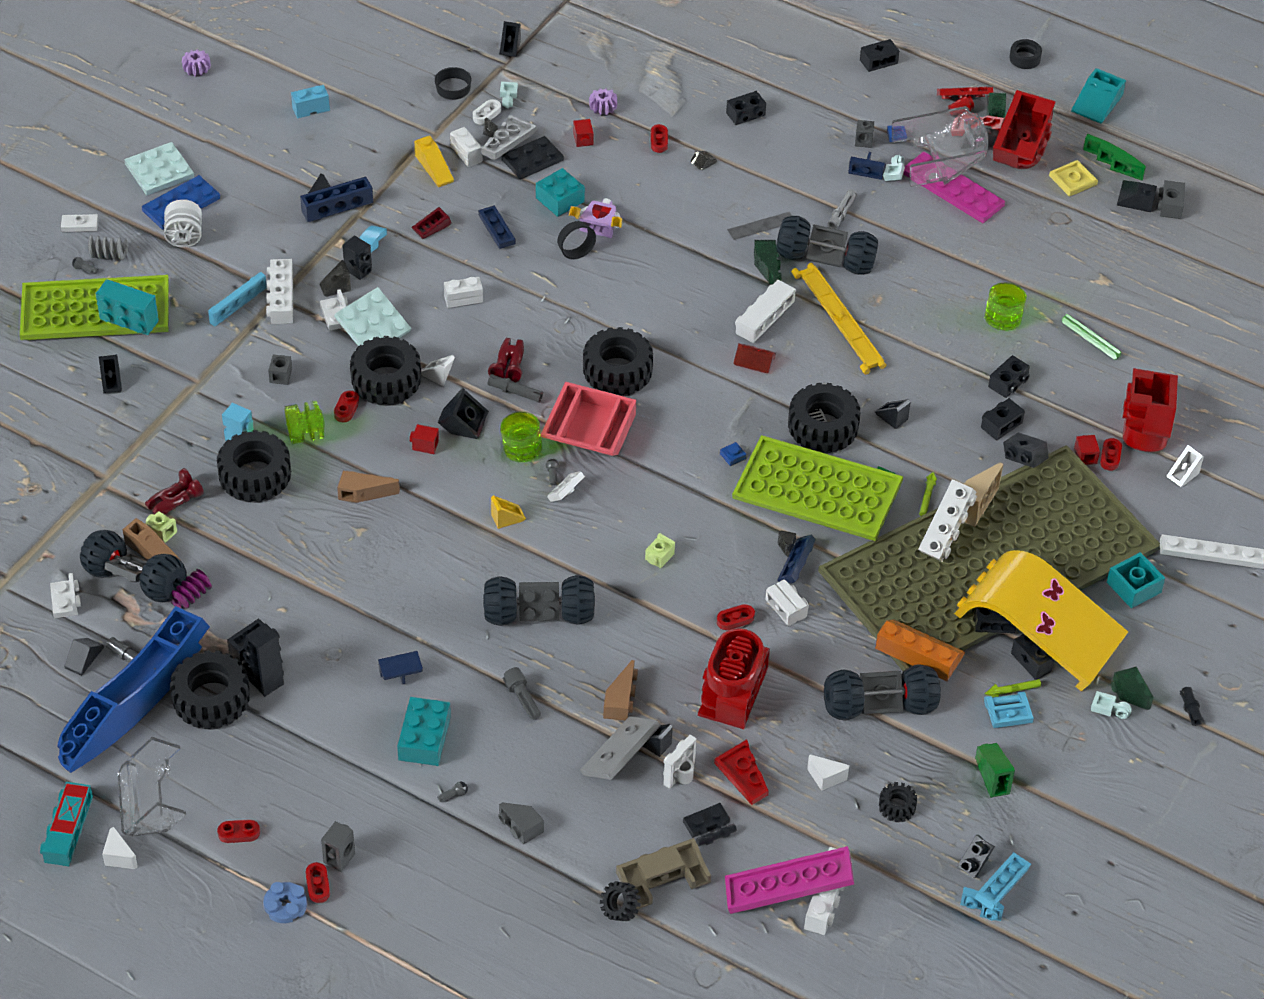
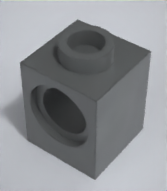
M857 120L856 147L872 148L875 121Z
M273 354L268 369L269 382L288 385L292 372L291 356Z

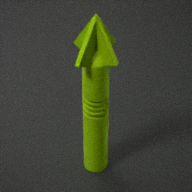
M934 471L926 476V488L919 512L920 516L928 512L934 485L936 486L937 480Z
M1037 679L1001 687L994 684L984 694L993 698L999 697L1002 694L1041 687V681Z

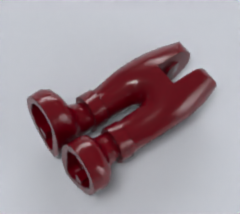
M505 338L498 353L497 363H492L488 368L489 376L493 374L504 378L508 360L511 359L505 378H509L515 383L521 379L520 363L524 354V342L522 339H517L516 345H511V338Z
M186 468L179 471L178 483L160 490L145 502L146 507L149 510H153L154 515L158 511L166 515L178 506L189 502L191 498H198L204 494L200 482L196 479L193 480Z

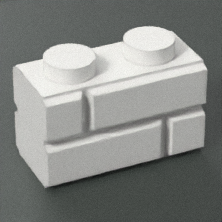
M465 127L450 133L451 148L464 161L467 167H472L483 161L482 147Z
M469 277L444 282V298L447 308L482 303L483 288L480 277Z
M784 579L776 585L774 584L767 588L765 600L787 626H791L807 617L808 602L797 594L794 585H790Z

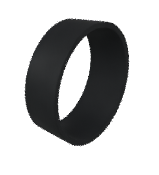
M448 67L440 70L435 76L437 92L443 98L450 100L461 99L470 92L472 78L470 73L462 68ZM457 78L465 81L467 86L461 90L449 91L441 88L439 84L446 79Z
M571 222L560 231L557 243L566 258L579 259L593 249L596 243V233L584 222ZM579 228H587V237L579 247L572 250L563 249V243L572 231Z

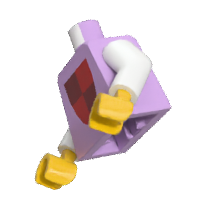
M607 198L603 199L602 202L592 201L589 206L582 209L571 206L568 215L574 216L576 219H580L581 222L586 223L595 231L596 235L612 238L614 227L621 228L623 224L620 214L616 212V206L612 205V201ZM580 228V231L588 233L587 228Z

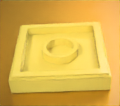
M1078 160L1054 169L1049 173V176L1069 197L1098 184V180Z

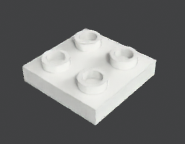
M689 735L685 740H681L673 753H669L664 759L663 785L669 789L676 782L689 784L693 780L697 738Z

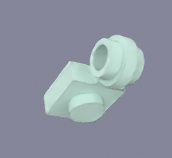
M501 81L500 97H503V107L509 109V107L513 106V98H517L518 83Z
M895 155L891 159L892 164L886 165L883 174L885 181L902 179L905 160L903 156Z
M1098 691L1091 705V711L1111 716L1112 711H1115L1116 716L1121 719L1129 717L1132 710L1127 702L1115 703L1116 696Z

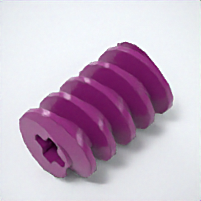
M196 569L190 576L186 577V581L183 580L181 582V586H176V591H172L173 599L171 603L179 608L181 606L186 609L189 608L188 602L193 604L195 603L194 597L196 599L201 598L200 593H206L205 587L209 590L212 588L209 578L202 570Z

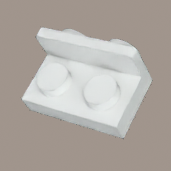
M341 289L337 290V297L320 301V307L329 331L343 328L334 317L335 313L348 306L347 297L342 295Z
M69 573L68 581L50 583L54 619L78 615L77 607H81L80 596L76 595V592L79 591L78 580H74L73 573Z

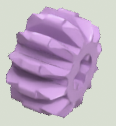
M190 50V53L186 52L185 56L182 57V67L188 75L193 74L194 77L196 75L202 76V73H207L210 69V57L204 50Z
M599 88L598 91L593 90V93L590 94L589 106L594 113L608 115V113H613L617 108V95L613 93V90L608 91L607 88L604 90Z

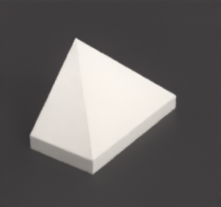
M451 355L431 361L421 371V375L444 386L455 357Z

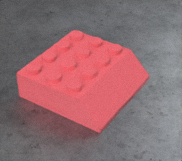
M565 382L542 430L541 437L611 456L618 455L636 416V400Z

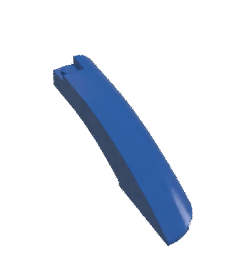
M175 606L139 654L110 681L95 692L91 691L59 737L57 745L59 748L58 759L68 772L72 773L118 741L170 690L171 676L178 664H183L184 659L193 657V654L198 653L202 648L199 641L210 628L203 618Z

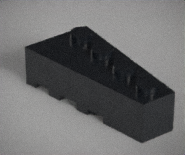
M266 623L246 635L244 645L246 651L243 652L245 660L242 661V665L247 671L248 681L264 697L284 685L283 661L279 645L280 636L275 628L271 629Z

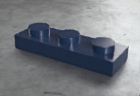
M495 205L478 210L479 217L499 249L516 244L515 237Z
M812 534L797 538L777 579L778 582L785 579L788 583H794L798 580L799 574L806 564L807 557L816 541Z

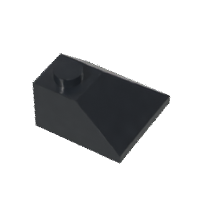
M1123 180L1117 206L1151 213L1157 186Z
M462 388L443 408L437 423L450 434L478 439L489 411Z

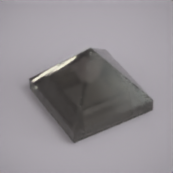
M486 117L484 119L483 135L493 138L494 133L498 130V126Z

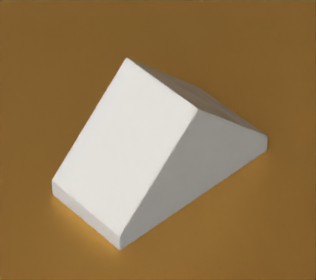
M1188 445L1167 477L1180 487H1183L1200 473L1204 456Z
M809 755L807 770L820 790L823 791L846 781L850 765Z
M114 827L110 828L102 853L105 866L136 869L138 867L136 855Z

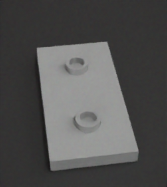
M629 716L580 769L584 776L612 780L660 727L658 720Z

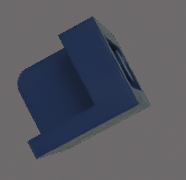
M872 152L868 153L867 159L851 156L848 174L882 180L886 164L871 160Z
M418 651L378 659L379 673L384 680L400 677L402 684H406V675L423 672Z

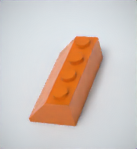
M894 619L887 620L877 634L875 649L912 666L919 664L929 666L944 681L949 680L965 655V651Z

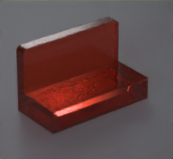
M738 343L733 364L769 373L772 360L775 359L777 352Z

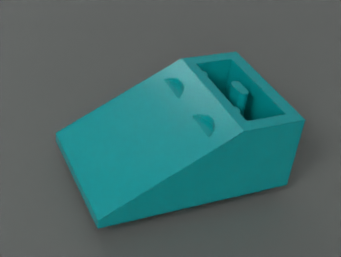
M1095 68L1088 77L1071 112L1102 124L1122 98L1126 80Z

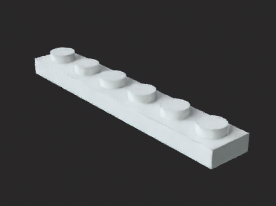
M1163 534L1160 537V554L1264 569V549Z

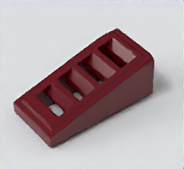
M438 207L412 226V229L423 240L448 227L452 222L450 217Z

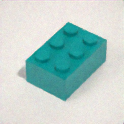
M108 279L105 280L95 293L99 317L105 322H110L145 335H149L159 322L155 295Z
M410 697L397 745L399 761L439 766L451 718L450 702Z

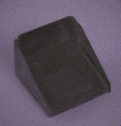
M695 151L691 159V163L699 170H704L717 162V159L707 151Z

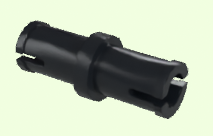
M1184 687L1180 690V695L1184 702L1183 708L1188 713L1193 726L1201 725L1204 719L1199 710L1200 704L1195 699L1192 688Z

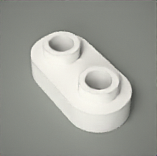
M494 99L486 101L473 111V121L479 125L488 123L500 114L501 103Z

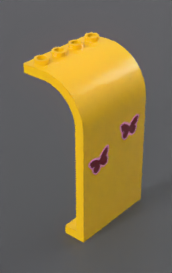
M1013 550L1004 553L997 561L993 559L986 567L989 569L987 573L983 571L976 579L979 583L977 585L973 584L966 592L969 594L968 597H963L957 603L959 608L954 614L961 618L970 609L975 607H984L996 611L1077 678L1079 682L1075 687L1080 691L1084 690L1091 684L1128 631L1040 557L1029 552Z

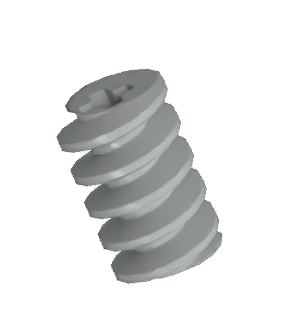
M90 235L88 250L92 258L98 256V258L102 259L105 256L106 259H110L112 256V259L115 260L118 257L120 260L125 259L128 249L127 238H125L124 243H122L121 237H118L117 242L114 241V237H111L108 242L106 236H104L103 241H100V237L97 236L94 241L93 236Z

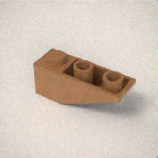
M343 470L337 487L338 500L359 503L399 494V479Z
M135 518L122 529L125 544L147 560L158 554H171L180 559L151 527L139 519Z
M631 660L606 689L604 719L625 721L628 718V714L633 713L634 701L630 700L631 697H635L636 685H633V680L637 681L638 669L634 668L635 660Z

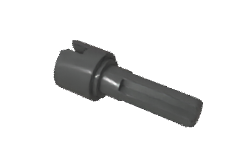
M519 667L507 670L502 678L510 692L516 693L530 719L536 720L541 716V713L525 687L527 680Z

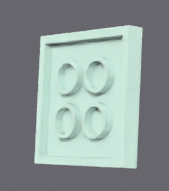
M172 142L124 159L125 165L146 196L194 178V172Z
M378 287L338 311L334 316L358 346L360 344L363 345V342L368 339L373 340V337L383 338L384 336H389L393 338L395 336L400 338L411 330L409 324Z

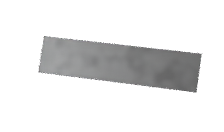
M786 212L727 230L733 240L780 227L782 220L792 215L790 212Z

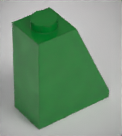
M986 743L977 746L975 760L990 798L1009 795L1015 773L1013 765L997 743Z

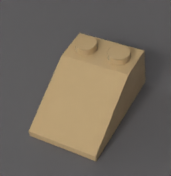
M1000 462L964 483V485L973 488L976 491L975 495H977L973 506H969L967 510L968 517L965 523L974 527L977 525L999 490L1003 463Z

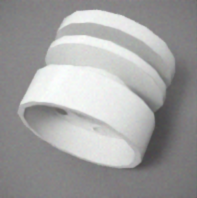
M176 200L167 205L164 212V237L167 242L177 247H190L198 243L202 236L201 208L189 200Z

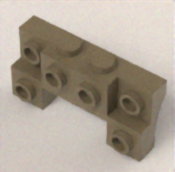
M694 838L670 847H663L651 854H643L637 859L616 866V874L620 882L633 884L635 886L634 889L639 891L636 895L641 896V899L638 900L641 906L636 907V909L653 903V896L649 889L678 878L685 877L691 890L711 883V874L704 863Z

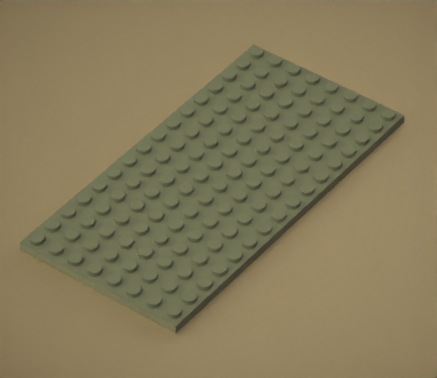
M1065 445L1049 453V458L1035 468L1025 465L1002 476L999 490L977 525L974 527L967 523H961L958 529L960 531L956 541H952L950 545L951 552L947 559L944 558L943 562L918 550L938 510L937 508L878 537L876 541H869L820 565L818 572L876 640L877 634L887 620L894 619L964 651L997 634L975 632V608L970 609L961 618L954 614L959 608L957 603L963 597H968L969 594L966 592L973 584L977 585L979 583L976 579L983 571L987 573L989 569L986 567L993 559L997 561L1004 553L1013 550L1029 552L1046 561L1081 591L1108 577L1111 567L1139 552L1147 557L1159 551L1160 543L1079 457ZM890 656L902 671L912 666Z

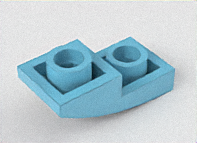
M370 226L360 236V239L371 245V253L379 247L378 241L387 235V228Z
M967 887L963 888L960 905L970 909H980V917L991 921H1001L1004 906L1000 902L991 910L974 899L978 892L977 890Z

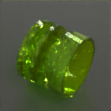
M1005 282L993 285L989 290L984 315L986 322L998 330L1008 331L1018 328L1022 322L1027 295L1025 291L1013 283Z
M317 400L311 401V410L308 402H304L303 411H300L297 404L284 406L287 429L292 445L305 442V433L309 434L312 441L315 440V431L318 439L324 438V418Z
M515 412L503 419L500 431L503 451L506 457L516 462H528L539 456L542 451L540 422L537 417L528 412Z

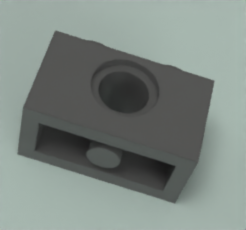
M1164 180V185L1159 188L1158 197H1161L1157 209H1160V217L1181 219L1184 208L1185 183Z
M335 821L321 839L323 862L342 872L355 855L354 834L348 825Z

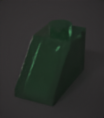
M1137 666L1114 672L1111 688L1114 693H1117L1119 699L1145 710L1151 709L1154 697Z

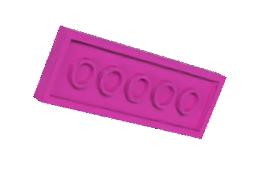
M924 151L904 166L903 175L981 223L986 222L1005 205L1003 199Z
M848 846L726 875L725 884L729 913L733 914L854 885L851 855Z

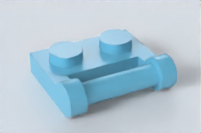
M1025 692L994 698L992 696L984 697V704L988 710L993 728L1033 723L1034 718Z

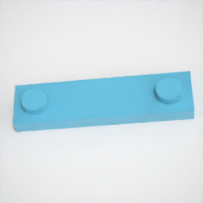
M262 272L258 273L218 304L208 310L210 324L214 327L265 290L267 288L266 275Z
M1013 852L977 892L974 899L993 910L1029 870L1031 863Z

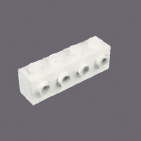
M292 259L270 260V267H267V278H270V280H267V291H270V293H267V304H270V306H266L267 317L271 318V324L293 323Z
M777 280L773 285L771 284L767 291L760 295L756 302L750 305L742 316L740 315L736 319V334L754 343L795 302L796 289L780 280Z
M952 479L920 544L919 551L943 562L944 558H948L951 552L950 545L952 541H956L960 533L958 529L961 523L964 524L968 517L967 510L976 501L977 495H975L976 491L973 488Z
M829 847L828 851L834 850L836 848ZM845 887L813 894L805 918V930L825 935L828 925L832 926L835 914L833 910L838 908L841 896H838L839 892L844 891Z

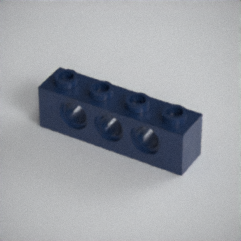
M365 176L300 196L301 211L307 222H311L373 203V188Z

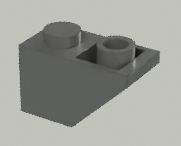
M504 802L499 804L498 817L502 824H506L510 828L513 837L519 839L523 844L544 832V820L532 806Z

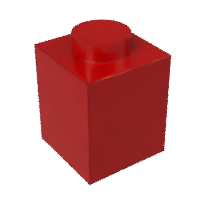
M590 119L573 121V135L576 147L594 145V132Z
M417 424L415 431H411L410 434L412 450L435 454L439 443V428Z
M1095 435L1076 436L1075 454L1085 465L1097 464L1100 450Z

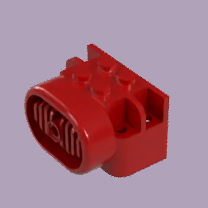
M1016 90L993 146V161L1017 169H1027L1038 164L1051 138V121L1056 101Z
M1133 368L1132 381L1127 384L1122 415L1124 419L1123 440L1128 446L1144 452L1161 451L1167 446L1168 438L1171 437L1177 409L1178 375Z
M737 628L724 632L718 638L709 658L708 666L703 673L702 704L698 711V716L740 729L745 728L769 667L770 648L763 645L762 640L757 634L747 629Z

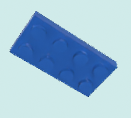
M198 175L142 205V211L164 230V212L167 205L171 202L189 200L196 203L202 209L219 200L220 193Z

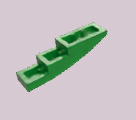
M1087 134L1084 141V151L1097 155L1096 160L1110 164V170L1143 181L1146 169L1143 163L1121 148Z

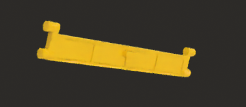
M809 263L807 269L801 271L797 268L792 269L791 273L796 279L803 278L862 360L863 364L860 365L862 372L867 375L870 373V369L876 366L884 369L886 367L884 359L813 263Z

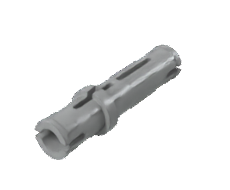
M849 189L846 192L839 206L832 212V217L827 223L828 228L837 229L840 222L845 219L848 209L857 197L856 191Z

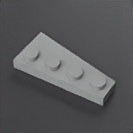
M509 115L507 122H503L501 129L497 130L494 133V137L490 138L481 148V154L496 160L535 134L537 126Z

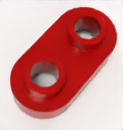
M662 124L654 125L651 128V149L654 152L662 153L668 149V129Z
M349 390L341 394L334 408V418L338 422L344 423L352 419L359 405L358 393Z
M1108 438L1103 443L1100 465L1105 470L1113 471L1119 467L1122 443L1118 439Z
M747 604L722 610L717 615V626L722 630H731L748 625L754 621L755 610Z
M254 820L225 821L217 828L218 838L224 843L252 842L260 836V826Z
M311 863L305 871L309 898L315 903H322L330 896L327 869L322 863Z

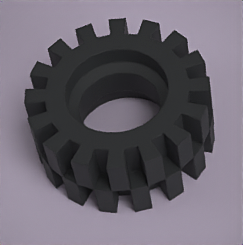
M894 782V786L890 783L887 785V788L884 787L879 798V811L883 812L882 816L885 818L888 815V820L891 821L894 818L895 822H898L899 819L902 822H905L906 818L908 820L911 819V816L915 814L917 806L915 790H911L909 785L905 787V783L902 782L901 786L898 785V782ZM899 798L904 800L906 804L895 806L890 800Z
M619 881L609 883V887L605 886L604 890L606 893H601L604 899L600 900V904L604 905L600 907L601 911H605L603 913L604 916L610 920L623 922L633 919L635 917L633 913L638 914L639 912L636 907L641 906V903H638L641 896L636 895L639 893L638 889H634L635 886L633 884ZM622 893L624 902L622 908L619 910L617 906V899L619 895Z

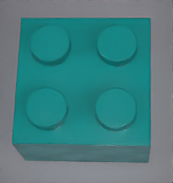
M561 168L536 182V199L559 217L568 212L571 206L576 207L585 202V186L564 168Z
M1141 552L1111 567L1107 579V584L1131 609L1162 593L1165 577Z

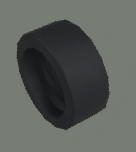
M1017 40L1010 49V62L1021 69L1035 68L1040 64L1042 48L1033 40ZM1018 52H1029L1034 56L1025 57L1018 54Z

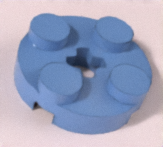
M290 882L273 883L263 900L265 912L269 915L270 919L277 923L293 922V919L298 916L300 918L307 908L304 888ZM289 900L291 903H287L286 906H282L281 901Z

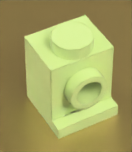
M159 511L155 515L150 514L146 519L145 524L151 527L165 543L177 533L176 520L174 518L170 519Z
M659 533L657 538L645 550V560L652 565L662 568L675 554V542Z

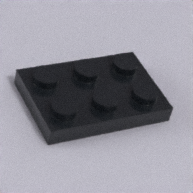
M546 136L531 141L501 156L502 161L520 180L564 161V155Z

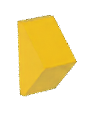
M494 495L491 497V516L498 529L523 522L526 519L518 504Z

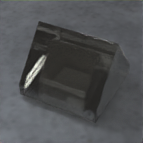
M781 530L778 534V545L783 553L789 557L796 542V533Z

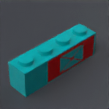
M66 782L64 789L60 790L58 806H55L53 809L52 823L48 824L46 840L41 843L40 854L43 855L44 863L70 866L93 799L91 785Z

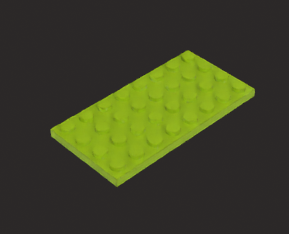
M168 275L22 283L20 340L140 334L100 319L95 293L106 279L155 295L159 322L150 333L169 332Z
M761 435L732 493V498L876 541L901 487L903 476Z

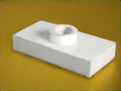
M98 214L62 215L61 232L97 231Z
M580 471L570 473L548 494L547 497L550 502L562 500L565 496L571 494L575 490L574 487L585 477Z

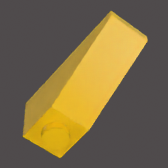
M429 135L415 140V156L438 188L454 182L441 151L432 137Z

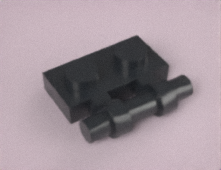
M721 803L683 817V823L692 838L701 836L696 838L698 846L712 844L714 840L721 837H729L731 833L737 831L734 823L726 825L730 823V817Z

